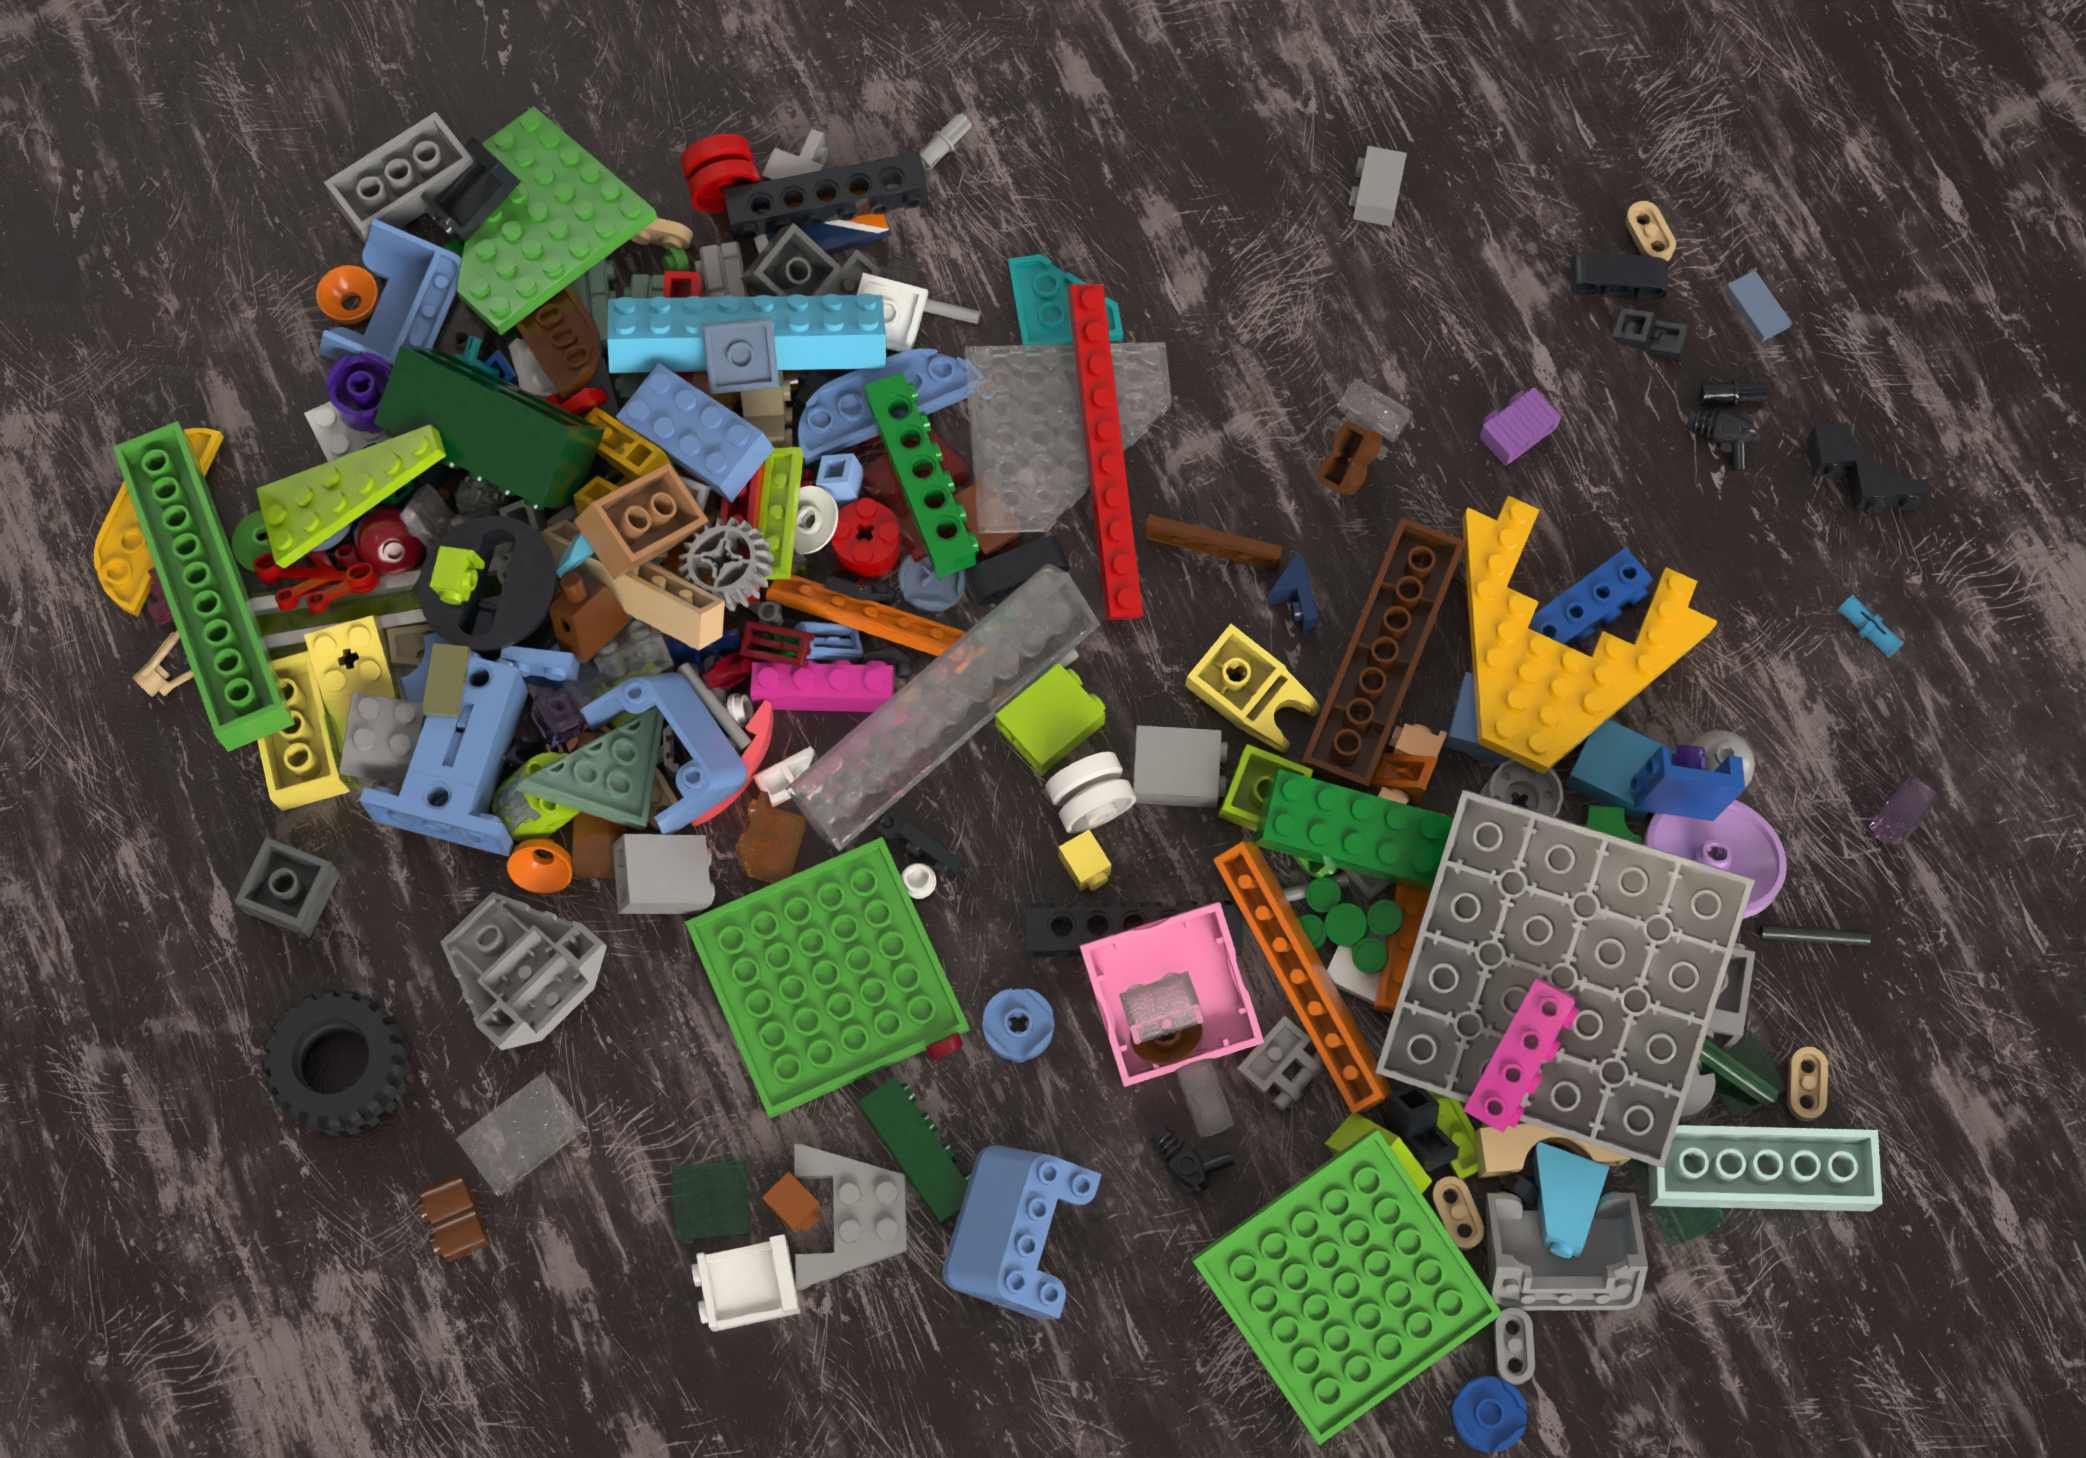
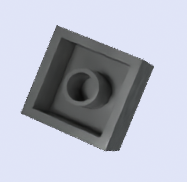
M792 223L781 228L740 279L758 295H768L770 297L792 296L795 294L822 296L843 268L798 226Z
M266 837L234 902L246 914L310 938L340 873L327 860Z

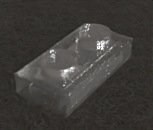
M1211 1058L1201 1059L1176 1069L1175 1071L1199 1139L1234 1128L1235 1124Z

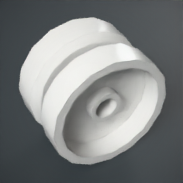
M1110 751L1101 752L1078 760L1060 770L1046 783V791L1053 805L1063 806L1059 812V817L1067 833L1085 832L1101 826L1123 814L1136 802V795L1129 781L1119 779L1123 770L1115 753Z

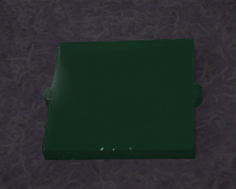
M1757 1037L1727 1051L1729 1055L1776 1087L1779 1094L1787 1090L1786 1085L1774 1067L1775 1060L1768 1057ZM1702 1064V1070L1705 1075L1715 1074V1091L1713 1095L1719 1097L1731 1119L1760 1104L1713 1069Z

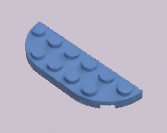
M935 349L903 351L887 357L885 368L858 369L823 385L810 397L801 415L798 426V447L804 453V466L821 459L822 456L834 454L879 435L865 400L864 385L903 372L907 384L913 382L916 388L919 402L915 404L918 412H925L927 415L985 391L987 382L965 360L960 357L955 359L937 353L938 350ZM901 410L891 414L894 418H903L907 415L906 412Z

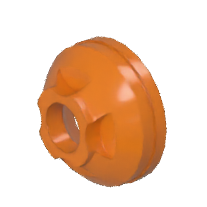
M344 265L332 269L322 277L316 290V299L320 309L330 320L339 324L349 325L367 319L374 312L379 301V292L375 279L367 270L358 266ZM349 296L361 298V304L354 310L344 309L342 307L343 301Z
M548 838L530 839L521 842L512 850L507 863V871L511 879L521 888L537 894H552L563 890L570 883L573 875V861L569 853L553 840ZM538 849L550 851L554 857L544 859L536 855L534 851Z

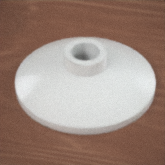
M805 486L800 488L793 552L810 554L820 550L830 541L838 523L837 504L832 495L820 487Z

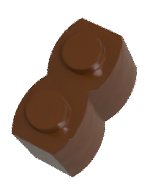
M1350 420L1345 422L1335 436L1333 452L1324 459L1320 466L1318 483L1337 493L1354 495L1365 481L1367 465L1376 458L1381 449L1383 434L1362 423Z
M461 1172L419 1190L422 1200L417 1202V1207L423 1221L431 1222L434 1234L429 1236V1240L436 1256L443 1255L448 1262H451L491 1245L467 1178Z

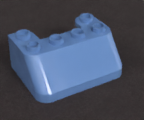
M373 219L368 240L362 253V263L369 272L388 281L365 334L362 335L344 327H337L330 331L324 330L319 354L339 361L346 356L351 358L359 356L360 353H373L386 360L392 369L400 346L433 348L457 291L462 259L451 251L377 219Z
M1000 1145L983 1148L975 1159L944 1261L942 1275L945 1283L956 1291L1035 1319H1060L1066 1298L1065 1287L1058 1278L1038 1271V1264L1057 1200L1059 1199L1073 1205L1089 1203L1096 1195L1102 1174L1047 1154Z

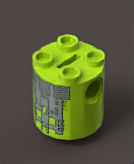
M541 753L531 758L501 783L495 791L492 802L493 814L502 820L501 823L504 824L513 840L524 842L530 839L548 838L580 812L579 810L514 790V786L518 781L569 755L568 753Z

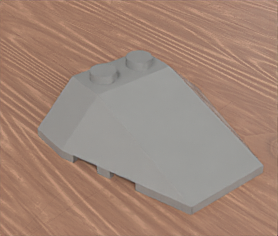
M494 892L487 896L440 942L452 971L463 990L464 999L469 1004L473 1013V1019L477 1028L500 1050L542 1041L594 990L607 948L605 943L582 923L566 921L558 918L554 913L548 911L544 913L535 910L528 904Z

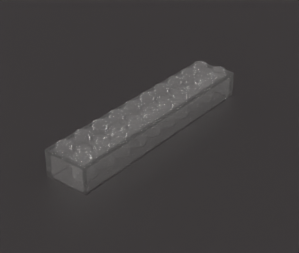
M1048 563L785 788L821 839L838 851L843 849L994 718L1000 710L1024 692L1101 625L1068 572Z

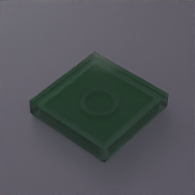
M745 1160L672 1166L676 1241L750 1235L747 1164Z

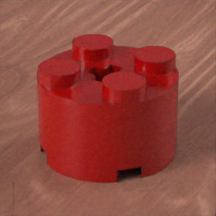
M862 498L859 501L846 505L838 512L837 527L831 538L834 558L838 566L843 571L861 577H870V579L879 578L894 568L900 556L901 539L898 521L889 508L875 502L871 498Z

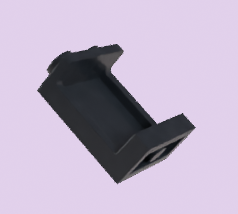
M474 137L464 147L476 160L439 201H435L426 192L420 196L429 205L425 211L438 222L440 227L452 237L458 233L466 241L471 238L521 182Z

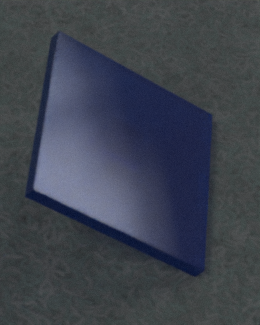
M733 629L723 631L721 638L701 650L689 647L678 639L667 640V644L675 666L685 663H696L697 668L702 670L701 662L711 655H714L715 662L720 659V656L725 657L734 652L739 653L741 640L738 630Z

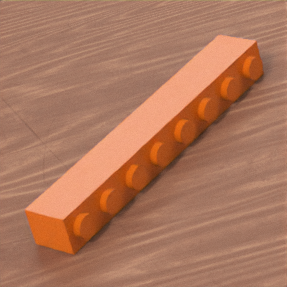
M1242 841L1213 859L1352 1114L1366 1112L1387 1100L1388 1094L1393 1093L1390 1084L1384 1075L1375 1073L1378 1063L1259 847L1253 845V842Z

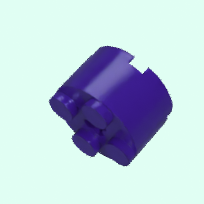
M366 352L351 358L346 356L331 368L327 376L328 396L340 420L351 429L371 434H378L384 430L375 425L374 421L392 371L388 362L376 354Z

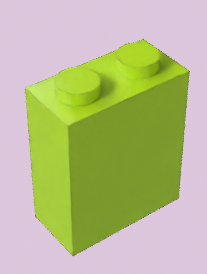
M1060 663L1056 664L995 715L996 727L1041 776L1105 724L1104 710L1106 708L1102 701L1093 693L1089 695L1081 687L1082 681L1079 676L1070 668L1065 670Z

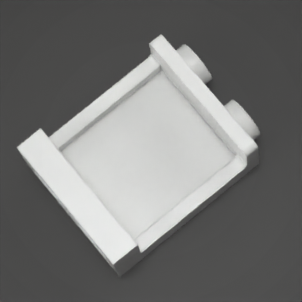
M784 1234L770 1237L769 1242L705 1255L704 1252L696 1254L698 1264L692 1265L693 1279L696 1287L702 1286L704 1300L698 1301L699 1313L702 1324L709 1323V1328L713 1332L801 1313L788 1242Z

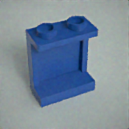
M1661 746L1652 757L1648 758L1647 762L1632 776L1630 781V793L1634 797L1635 810L1714 821L1745 790L1742 757L1729 755L1714 771L1672 765L1670 763L1669 747Z

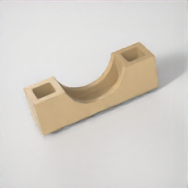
M1519 1121L1515 1128L1508 1125L1504 1133L1486 1123H1482V1128H1479L1474 1133L1476 1163L1479 1164L1478 1179L1509 1176L1510 1173H1518L1523 1169L1527 1153L1538 1142L1562 1145L1580 1157L1608 1167L1621 1166L1631 1159V1157Z

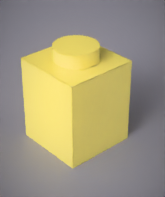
M1090 829L1059 846L1058 857L1080 892L1088 887L1090 890H1095L1109 880L1107 876L1111 875V863Z

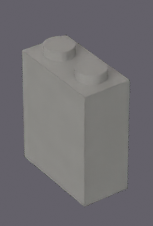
M1137 725L1133 791L1136 795L1135 803L1217 808L1218 798L1225 797L1226 776L1220 775V763L1227 762L1228 742H1221L1222 730Z
M623 834L612 845L618 914H700L712 904L715 896V887L709 877L712 855L710 848L706 845V835Z

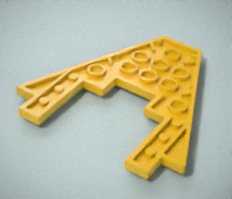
M1508 495L1497 520L1470 508H1467L1462 518L1464 541H1466L1464 551L1478 744L1544 774L1706 637L1715 627L1717 620L1688 608L1698 581L1666 567L1660 576L1634 645L1602 631L1590 657L1529 629L1528 626L1539 601L1508 588L1507 585L1536 520L1539 509Z

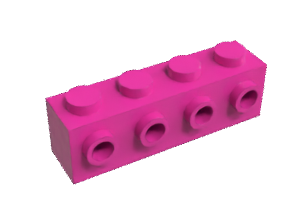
M806 659L808 662L807 669L761 660V663L752 662L750 696L754 709H759L764 700L771 703L772 710L893 712L894 671L893 665H887L885 662L869 661L866 665H852L849 661L835 660L831 664H817L816 661Z
M1537 977L1463 1111L1504 1133L1508 1125L1515 1128L1526 1109L1519 1105L1525 1093L1533 1095L1543 1078V1075L1538 1073L1544 1059L1552 1062L1562 1044L1556 1040L1562 1026L1568 1030L1570 1029L1580 1011L1574 1007L1578 998Z

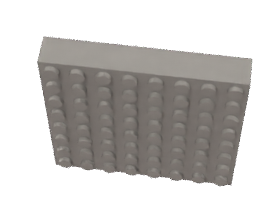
M1463 790L1375 1073L1467 1103L1534 980L1540 977L1578 998L1574 1007L1580 1011L1570 1029L1568 1030L1562 1026L1556 1040L1562 1044L1552 1062L1544 1059L1538 1073L1542 1074L1543 1078L1533 1095L1525 1093L1519 1105L1526 1109L1519 1121L1664 1168L1755 879L1479 793Z

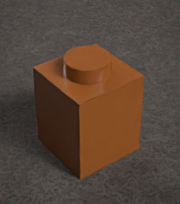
M789 1171L762 1197L767 1207L795 1235L801 1229L804 1232L808 1231L820 1218L818 1214L822 1209L820 1203Z

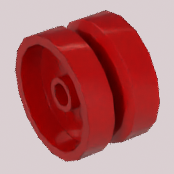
M717 134L703 138L690 145L680 158L685 181L688 183L687 187L692 205L700 212L710 214L728 212L723 189L761 182L757 167L754 165V157L749 141L740 135Z

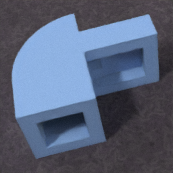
M854 453L822 456L816 485L832 495L837 504L838 512L846 505L858 501L863 479V468Z

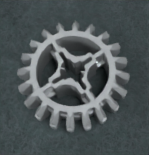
M731 517L726 525L723 519L717 518L715 527L712 528L710 524H704L705 531L702 534L693 532L695 539L693 543L684 542V548L688 553L679 555V560L683 564V566L678 568L680 576L684 578L683 580L724 600L726 607L730 611L735 612L738 602L748 607L749 601L747 598L752 595L754 598L760 599V593L757 589L759 586L768 587V581L764 576L773 575V569L769 564L774 561V557L769 551V542L763 538V534L758 528L752 529L749 522L744 520L740 524L737 519ZM739 544L749 547L750 560L744 559L740 555L738 550ZM703 570H708L712 574V578L715 580L713 586L703 582Z

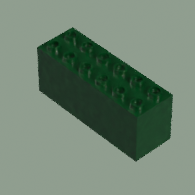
M400 346L374 421L375 425L386 430L385 435L390 438L430 424L439 431L446 456L440 460L441 463L457 469L462 467L469 471L468 476L481 482L490 481L497 485V491L509 496L518 495L525 499V505L537 510H544L545 507L562 510L563 506H576L573 495L585 486L605 431L604 428L439 348Z

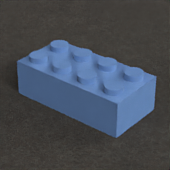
M660 363L657 364L616 416L620 423L662 449L673 464L701 483L711 486L713 491L731 503L774 450L761 430Z

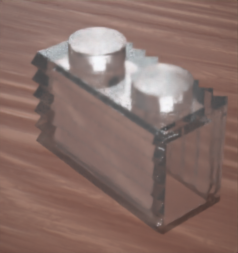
M1188 971L1168 973L1161 980L1146 985L1135 984L1130 986L1127 991L1118 993L1135 1044L1139 1045L1141 1042H1147L1148 1039L1153 1040L1155 1037L1167 1036L1169 1032L1174 1033L1176 1030L1181 1031L1183 1028L1188 1029L1190 1025L1195 1026L1197 1023L1202 1024L1204 1022L1201 1006Z

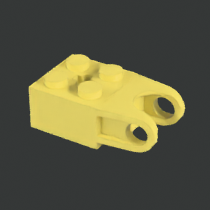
M372 615L304 634L324 704L344 744L352 692L400 699L394 667L390 664L388 644L380 617ZM350 649L351 654L357 653L359 656V660L354 662L355 668L353 669L350 668V664L345 663V657Z
M1232 624L1228 626L1190 672L1185 683L1189 690L1237 728L1283 753L1287 752L1290 743L1276 726L1274 713L1284 707H1292L1311 716H1315L1320 711L1317 701L1288 672L1285 665ZM1236 672H1239L1241 674L1240 682L1230 680L1227 673L1234 675Z

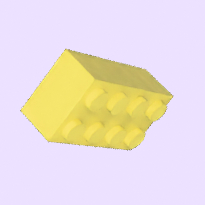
M309 651L273 660L274 668L295 725L257 740L270 800L284 811L351 792L347 775L339 774L342 757L339 736L324 704Z

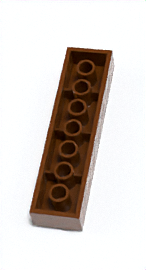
M1404 517L1400 518L1301 761L1302 766L1313 770L1311 778L1367 793L1466 541Z

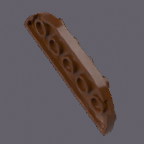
M570 284L514 325L563 401L580 392L595 374L602 357V339L593 318Z

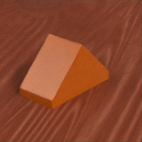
M1382 753L1370 786L1381 790L1383 786L1389 790L1391 788L1399 789L1410 797L1408 802L1419 806L1437 759L1434 756Z

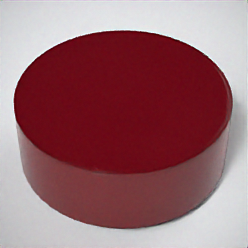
M956 1033L926 1046L925 1049L929 1058L934 1060L961 1048L963 1043L959 1033Z

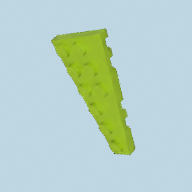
M429 424L256 488L275 563L285 569L444 458L446 453L439 431Z

